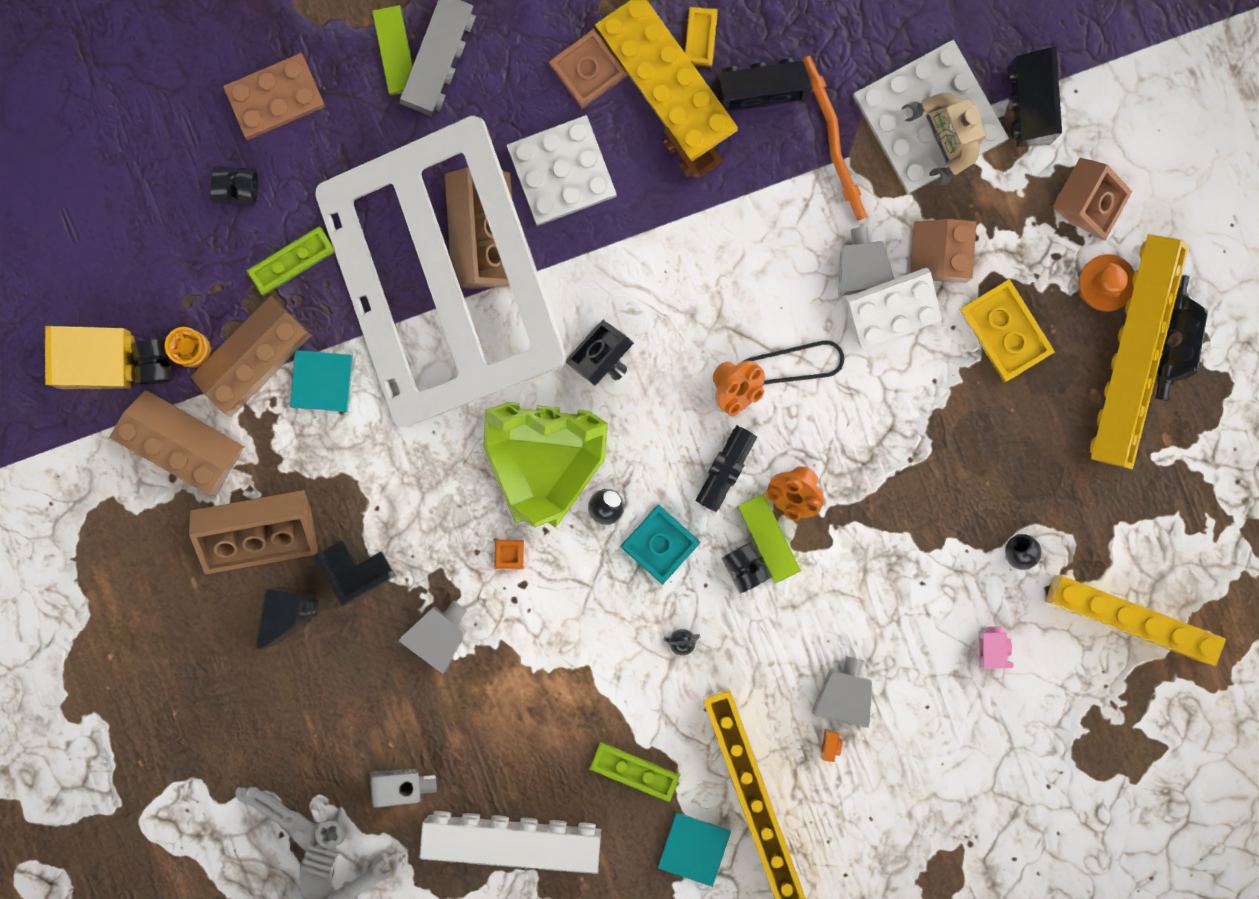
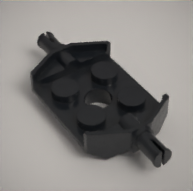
M1188 275L1181 276L1156 375L1158 388L1155 399L1168 401L1170 384L1174 385V382L1190 378L1198 373L1208 310L1189 298L1187 287L1190 276ZM1180 332L1182 334L1181 343L1176 347H1171L1168 343L1170 335Z

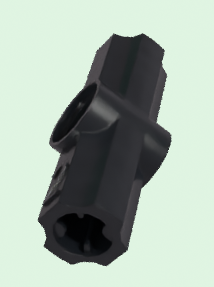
M738 425L735 426L722 452L719 451L708 471L709 476L695 500L697 503L717 513L730 487L734 486L745 466L743 463L758 436Z

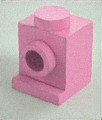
M990 626L987 627V632H979V667L1014 668V662L1008 661V656L1012 654L1011 638H1007V633H1004V627Z

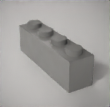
M438 0L400 98V104L431 117L434 109L440 111L446 96L441 94L444 83L450 85L456 70L451 67L454 57H461L466 42L461 41L465 30L471 31L476 18L475 15L471 14L473 5L461 0Z

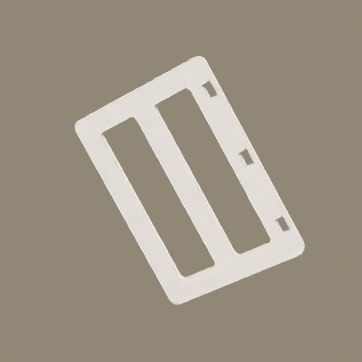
M475 116L467 117L326 180L317 186L315 195L333 248L335 249L338 263L393 422L398 427L404 428L415 425L556 370L565 364L566 353L486 124L481 118ZM460 153L465 155L530 341V348L490 365L485 360L421 175L424 169ZM390 184H393L458 369L457 378L422 392L417 390L354 208V201ZM338 213L342 228L336 230L331 214ZM367 296L371 311L364 312L359 297ZM388 380H396L400 391L399 395L393 396Z

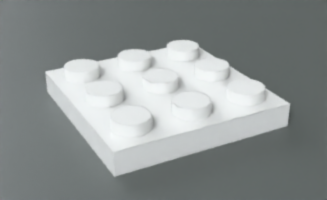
M587 115L507 145L537 226L617 197Z

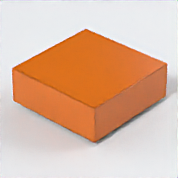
M495 540V569H524V540Z

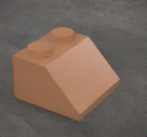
M1080 157L1063 189L1058 194L1053 208L1065 220L1106 241L1133 191L1107 164Z
M954 219L915 221L910 273L927 267L931 272L933 281L968 283L973 279L977 221Z

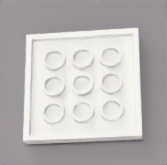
M954 40L853 94L856 103L907 194L939 178L940 174L929 176V172L932 169L947 168L948 165L945 163L925 115L928 113L923 112L920 118L908 122L905 119L912 117L913 111L910 108L901 110L904 105L911 102H919L921 104L922 100L944 92L958 96L961 101L970 99L974 107L981 113V123L986 133V137L980 144L978 156L1009 139Z

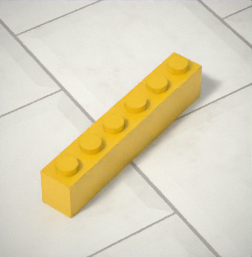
M1054 575L1045 599L1046 603L1208 665H1217L1226 638L1062 575Z

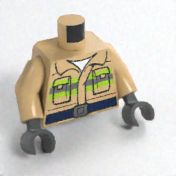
M944 92L922 100L921 104L919 102H911L901 108V110L906 108L912 109L913 116L905 119L908 122L920 118L923 112L928 113L925 115L945 163L948 165L947 168H934L929 172V176L940 174V180L934 184L935 186L948 184L951 181L952 174L957 175L977 161L980 144L986 137V133L981 123V113L974 107L970 99L961 101L958 96Z

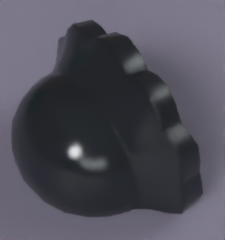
M680 629L673 632L670 637H664V641L670 645L671 650L675 654L685 656L693 652L696 641L701 636L700 634H693L689 630Z

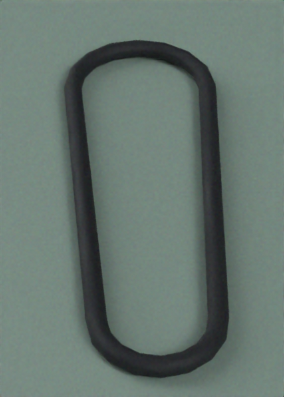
M819 341L750 357L743 362L756 361L820 345H831L840 354V363L832 372L764 380V384H773L836 375L844 365V353L837 343Z

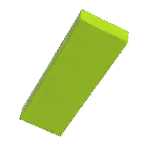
M399 5L373 10L390 96L403 93L413 67L402 9Z
M319 226L253 266L247 272L261 295L264 296L333 254L335 249L323 229Z
M764 493L738 505L737 507L773 576L774 583L776 584L801 572Z
M603 742L599 743L589 770L670 802L680 778L679 773Z

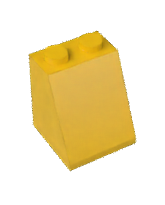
M45 326V385L59 389L131 388V381L135 379L134 365L131 364V344L135 342L134 336H131V331L124 328Z

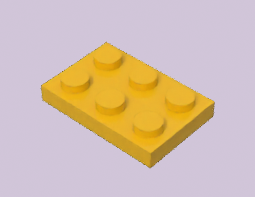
M1010 279L959 310L1004 383L1055 352Z

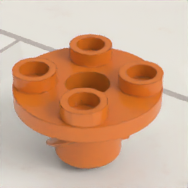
M1113 254L1099 255L1085 264L1079 276L1080 297L1089 306L1099 311L1111 312L1126 306L1127 300L1132 297L1134 290L1132 279L1135 271L1133 267L1122 257Z
M745 361L734 365L732 362L721 363L713 373V382L717 388L715 400L718 407L730 416H735L752 402L755 403L761 400L765 392L762 388L765 379L763 369L753 361Z
M799 466L790 472H781L773 476L765 493L766 497L792 521L816 516L824 504L823 494L817 486L818 476L812 469L804 466Z

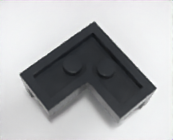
M340 541L323 552L314 554L317 563L341 605L349 604L396 577L383 551L358 565L344 541Z

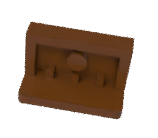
M669 127L663 130L664 139L661 141L670 155L676 154L680 160L677 165L686 178L691 176L693 181L696 182L723 164V160L714 147L694 161H691Z

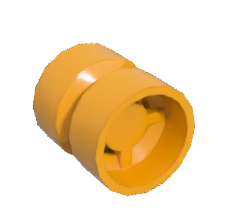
M176 328L169 333L165 340V351L168 357L175 363L185 367H199L210 356V342L206 336L192 328Z

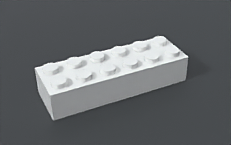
M434 811V814L428 815L423 822L420 859L598 873L601 829L595 828L596 824L578 823V827L567 826V822L560 820H550L548 825L538 824V820L534 818H521L520 822H511L507 816L495 815L491 817V820L480 819V815L474 813H463L462 817H451V812Z

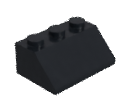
M1057 47L1018 55L1013 59L1011 65L1007 67L1008 83L1012 82L1013 92L1009 94V109L1014 111V122H1011V138L1016 139V147L1051 145L1062 134Z
M795 58L783 59L779 61V64L769 66L767 62L755 63L751 65V68L742 70L738 66L727 67L722 70V73H718L717 77L720 103L727 112L806 101L811 89L804 61H796Z
M285 587L266 589L256 648L264 649L278 645L311 622V618L316 617L319 607V600H315L316 593Z

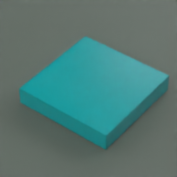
M295 350L290 407L348 412L353 355Z
M658 504L620 547L663 585L701 542Z
M676 812L658 864V869L713 887L731 830Z

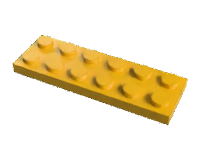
M630 0L595 24L596 30L666 128L669 127L691 161H694L738 131L735 122L647 0Z

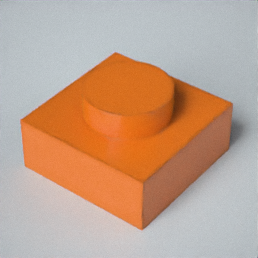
M825 729L820 756L823 761L835 763V757L841 755L843 739L839 738L837 731Z

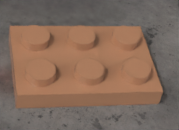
M302 53L223 86L247 140L326 107Z

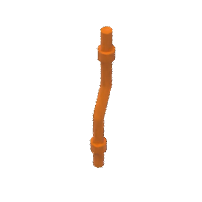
M807 56L800 61H804L811 83L810 92L815 94L827 122L830 158L844 190H842L845 201H849L857 221L867 218L868 215L859 197L862 195L857 184L854 185L841 154L838 119L826 93L825 87L827 85L822 75L819 76L811 56Z

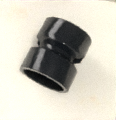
M215 166L213 168L211 199L214 204L230 205L234 200L238 205H256L258 197V173L256 169L239 168L234 172L231 167Z
M166 339L143 340L131 344L133 360L138 362V365L134 367L135 384L147 385L173 381L172 364L167 362L169 357L165 351Z
M754 541L721 558L728 572L735 574L733 582L740 594L773 577L767 564L760 562L761 553ZM748 565L750 566L751 573L749 574L744 569Z

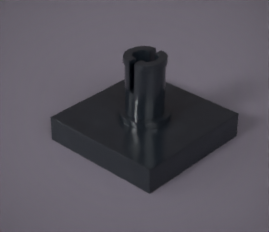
M602 320L565 362L594 386L607 373L613 380H619L622 376L615 370V367L625 375L627 367L620 359L634 343L625 334L605 320Z

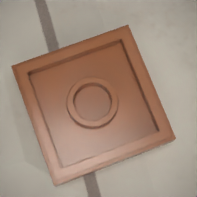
M592 29L548 62L582 109L628 76L626 70L595 29Z

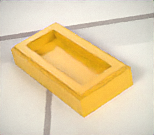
M689 7L685 54L694 66L712 68L718 9Z

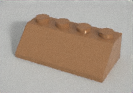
M469 168L444 174L450 259L460 288L479 289L510 286ZM502 172L512 199L510 172Z
M270 295L191 375V378L218 409L225 415L232 417L292 357L295 350H298L312 335Z
M145 390L123 412L109 436L110 439L211 496H217L245 448L242 444L148 390Z
M304 490L190 510L189 536L205 575L306 557L318 553L312 513Z

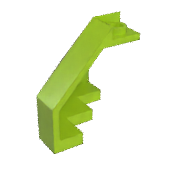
M506 402L485 410L483 448L515 524L526 521L534 528L547 522L554 528L559 525L605 460L607 422L586 410H578L577 414L560 413V407L537 405V409L533 410L520 408V403Z

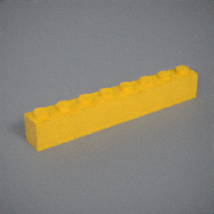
M1147 234L1146 242H1143L1140 247L1139 256L1141 262L1139 270L1137 269L1133 275V294L1126 303L1125 312L1127 317L1125 325H1122L1119 330L1118 341L1120 345L1118 353L1114 354L1111 362L1113 373L1111 380L1107 382L1104 389L1106 400L1104 408L1099 411L1097 417V425L1099 426L1097 436L1092 439L1090 445L1091 459L1098 462L1133 469L1189 245L1182 239Z
M727 688L702 697L774 899H806L731 690Z

